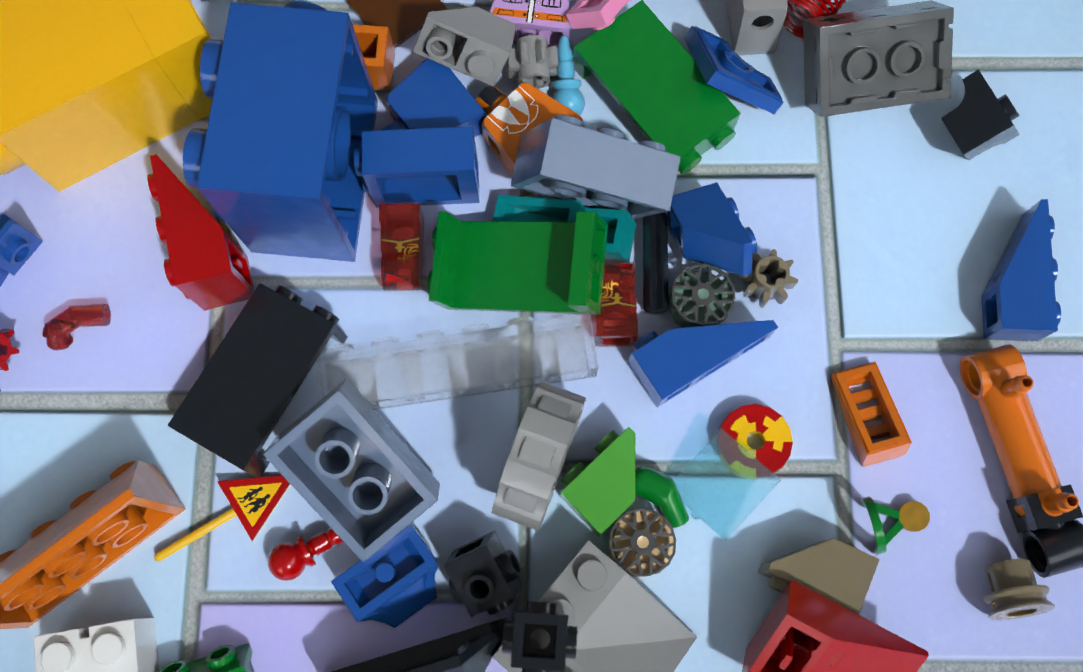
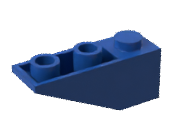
M1041 199L1022 214L981 296L983 338L986 340L1039 341L1058 331V325L1061 321V306L1056 301L1054 283L1058 275V264L1052 256L1051 243L1055 222L1053 217L1049 215L1048 199Z

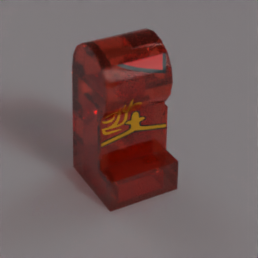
M420 203L379 204V222L381 225L380 251L382 252L381 279L384 291L421 290L425 218Z
M605 262L600 315H595L594 347H632L638 338L634 262Z

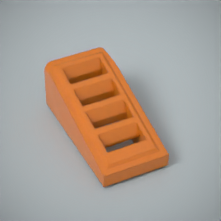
M876 361L832 373L831 379L862 466L866 467L904 456L908 452L912 441ZM870 382L872 388L851 394L849 387ZM876 399L878 405L858 410L856 406L857 404ZM881 417L884 421L882 424L868 428L864 424V422ZM889 436V439L876 443H872L871 441L873 439Z

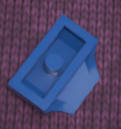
M410 524L365 562L360 560L333 579L331 583L357 622L374 620L396 628L437 598L435 573L440 564L414 525Z

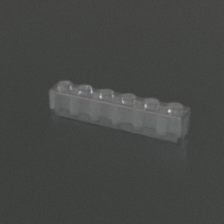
M562 313L553 314L550 320L534 322L533 317L514 318L507 321V326L489 328V325L484 323L472 324L463 327L462 333L444 335V331L430 330L417 334V339L401 342H399L397 337H383L373 340L372 346L354 348L352 344L331 345L326 348V353L320 354L314 364L318 402L347 379L374 410L537 386L540 381L551 384L597 377L599 369L590 314Z

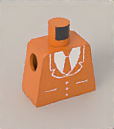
M521 83L509 96H506L496 86L488 85L481 91L476 100L488 114L481 123L483 138L511 176H513L522 133L537 126L539 123L553 118L554 115L575 117L581 120L582 126L583 118L579 114L529 83Z

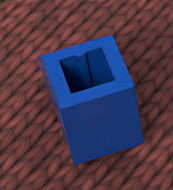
M718 182L673 195L671 208L668 211V227L683 257L701 264L716 266L721 270L742 276L752 274V254L757 252L755 235L750 227L744 228L739 220V212L732 197L726 198Z

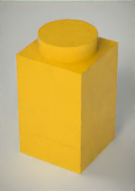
M0 0V175H6L24 165H28L60 192L210 115L213 98L206 97L203 92L200 79V60L204 44L212 38L191 0Z

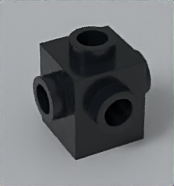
M495 530L454 549L444 564V568L450 577V591L458 604L465 605L470 617L487 611L488 615H493L501 612L513 603V598L521 582L522 570L515 554L511 550L506 551Z
M527 601L526 611H515L514 622L504 621L502 653L512 654V668H522V672L565 671L566 658L576 659L577 626H568L567 614H557L558 603ZM536 629H544L550 635V642L543 649L535 648L530 642V635Z

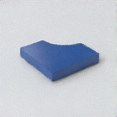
M691 26L684 36V40L706 84L775 114L784 102L771 78L744 61L730 47L726 40L697 26Z

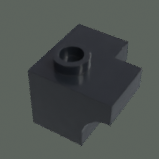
M979 69L962 79L965 86L962 102L956 109L941 118L960 151L968 160L994 146L1005 144L1020 135L1012 123V120L1020 116L1006 94L997 99Z

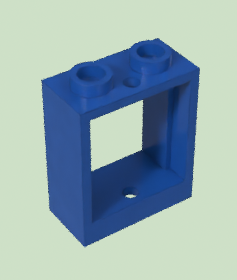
M473 126L362 131V148H355L354 150L355 172L357 176H362L364 193L371 194L376 208L480 203L479 165Z

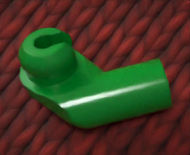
M641 466L635 469V493L659 506L663 516L673 528L686 524L689 521V516L674 480L649 466Z

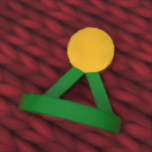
M870 496L859 497L861 505L867 509L876 540L873 548L876 556L886 553V545L903 528L910 532H919L929 524L930 512L920 502L909 501L903 504L899 510H895L875 503ZM879 513L897 519V522L885 534Z

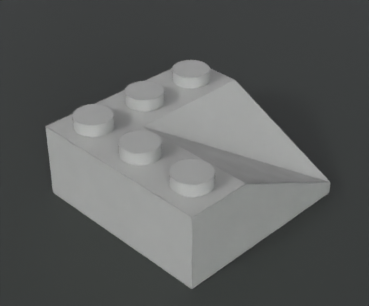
M589 540L538 601L558 603L557 614H567L568 626H577L576 659L566 658L565 671L553 672H674L697 638L627 572ZM536 629L530 635V642L535 648L543 649L548 646L550 635L544 629ZM502 646L492 656L508 672H522V668L511 667L512 654L502 653Z

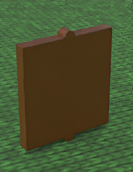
M347 0L348 6L364 23L363 25L385 26L389 28L394 49L422 29L428 12L447 10L441 0Z

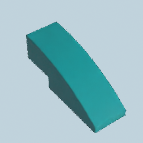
M498 195L492 221L575 222L576 212H595L608 224L605 263L629 264L637 225L628 210L586 208L581 200Z

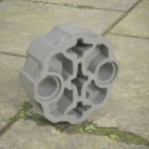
M542 381L538 383L532 399L526 408L507 458L493 503L492 514L537 531L540 529L575 436L586 397Z

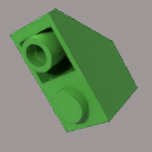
M630 427L620 435L615 430H612L594 448L599 454L597 458L587 467L579 462L561 479L565 488L560 492V497L598 537L635 502L636 433Z

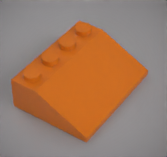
M141 460L136 462L130 461L121 465L111 473L109 477L111 481L99 490H92L82 494L70 504L71 510L57 521L51 520L43 523L30 533L29 538L31 540L22 547L0 555V630L29 628L186 510L155 465Z

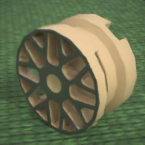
M638 508L626 512L616 520L608 534L607 548L611 560L630 576L647 577L660 573L670 564L676 552L677 539L673 526L663 515L651 509Z

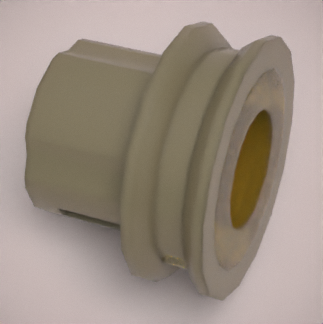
M1004 560L993 563L985 568L992 592L983 598V601L991 607V611L988 614L989 619L999 621L1021 619L1040 615L1055 608V604L1047 600L1050 588L1047 585H1037L1030 560Z

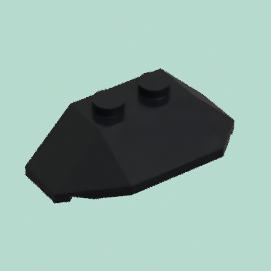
M507 618L498 619L332 672H485L493 658L492 656L503 639L504 621H507Z

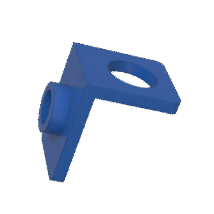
M1 214L0 268L15 276L43 241L7 215Z

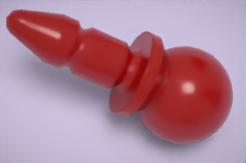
M330 527L327 532H321L311 537L308 542L300 535L296 538L295 543H280L271 550L268 556L269 571L279 580H293L302 574L306 565L311 567L316 565L314 555L324 553L331 549L332 545H338L343 540Z

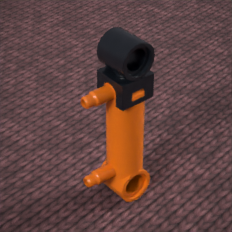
M1009 344L963 356L960 360L961 379L969 395L978 401L1013 499L1006 500L1016 531H1027L1023 535V548L1027 560H1030L1034 572L1043 578L1083 568V524L1075 520L1083 517L1079 506V499L1075 495L1071 484L1065 486L1061 484L1027 394L1033 388L1034 381L1027 375L1026 365L1021 353L1016 347Z

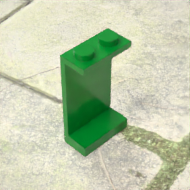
M643 0L616 17L611 25L596 31L574 46V70L584 80L593 73L649 141L663 144L666 147L665 152L681 156L678 172L682 175L695 168L702 160L701 155L712 147L715 150L723 148L736 135L734 129L741 113L721 90L706 84L695 60Z
M439 212L437 226L432 233V246L434 249L433 266L427 277L429 301L449 310L600 315L608 224L595 212H576L575 222L460 221L448 212Z

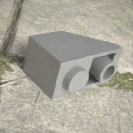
M478 7L428 12L413 52L494 87L511 53L516 24Z

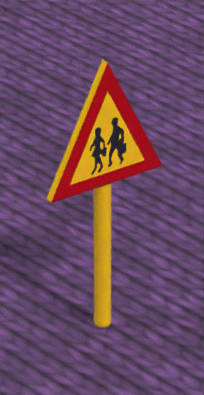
M283 475L217 481L232 508L160 550L154 555V559L158 562L164 560L235 516H238L253 541L288 489L290 483Z

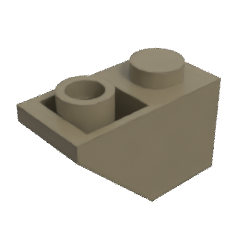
M833 538L761 564L758 573L770 578L767 586L780 593H783L792 579L859 614L880 559Z

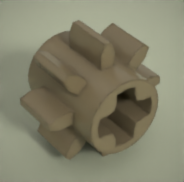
M773 249L769 256L761 258L757 253L752 254V274L739 275L738 277L741 280L747 281V289L743 296L749 297L752 295L759 300L761 308L766 305L768 300L773 298L779 304H783L788 298L785 289H793L798 283L797 278L790 276L789 268L794 261L787 260L785 262L777 256L776 249ZM763 272L770 274L769 279L774 283L773 285L766 283L767 278L762 274Z

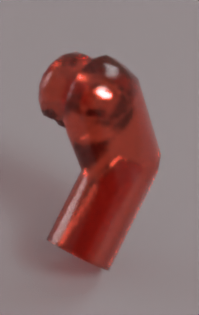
M108 304L68 306L45 323L42 336L46 338L47 346L55 351L64 350L73 343L71 332L79 327L108 326L111 321L110 307Z

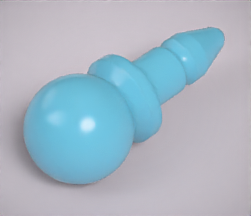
M561 36L558 44L559 66L557 67L560 80L552 82V88L556 90L552 98L581 115L585 107L584 96L579 90L582 81L573 79L575 76L574 62L572 61L573 50L568 37Z

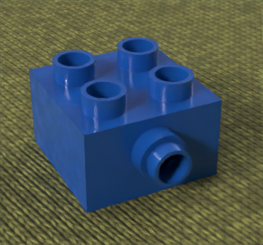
M304 1L290 2L284 7L231 2L224 40L209 39L204 44L200 60L201 85L206 97L213 98L207 129L192 128L187 134L183 149L185 180L190 187H195L214 208L217 219L225 221L252 253L355 262L365 193L363 191L362 176H357L355 172L354 150L355 148H362V131H374L378 100L349 13L328 11L317 4Z

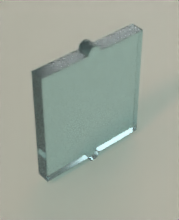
M720 428L675 478L674 482L684 505L692 511V518L695 520L700 518L726 541L781 479L755 457L756 454L753 449L746 450L725 430Z

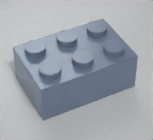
M554 115L553 118L539 123L537 126L521 134L511 187L555 199L581 200L583 205L588 208L628 210L632 218L636 219L670 211L681 156L665 152L666 147L657 142L646 140L639 141L638 143L623 139L624 134L618 130L597 128L595 131L582 127L581 120L575 117Z
M347 379L278 435L263 453L362 562H365L438 501L440 488L438 480Z

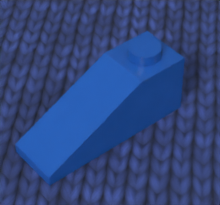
M774 320L675 328L669 329L660 336L655 331H652L632 345L635 351L631 353L628 364L658 408L769 339L778 326Z

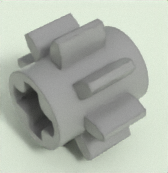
M539 35L523 36L516 41V49H511L507 59L509 78L518 77L519 85L521 83H529L537 89L549 85L550 76H558L557 46L548 47L547 39Z

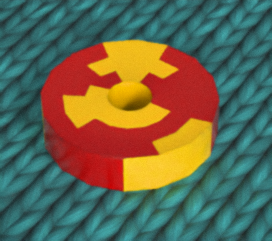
M751 404L741 406L726 416L718 428L716 445L718 455L726 468L740 477L753 480L768 477L783 468L791 455L793 439L790 427L782 415L770 407ZM749 434H755L761 439L760 449L755 450L749 447L747 444V436Z

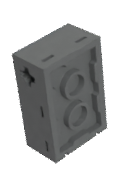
M929 0L803 19L805 106L820 117L951 98V82L947 81V79L951 78L953 28L949 27V24H953L954 7Z

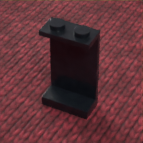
M259 283L167 426L241 470L261 478L270 463L258 455L261 448L330 338L341 344H344L348 338L337 326L340 319L318 305L314 307L313 311L300 305L303 299L281 285L274 291Z

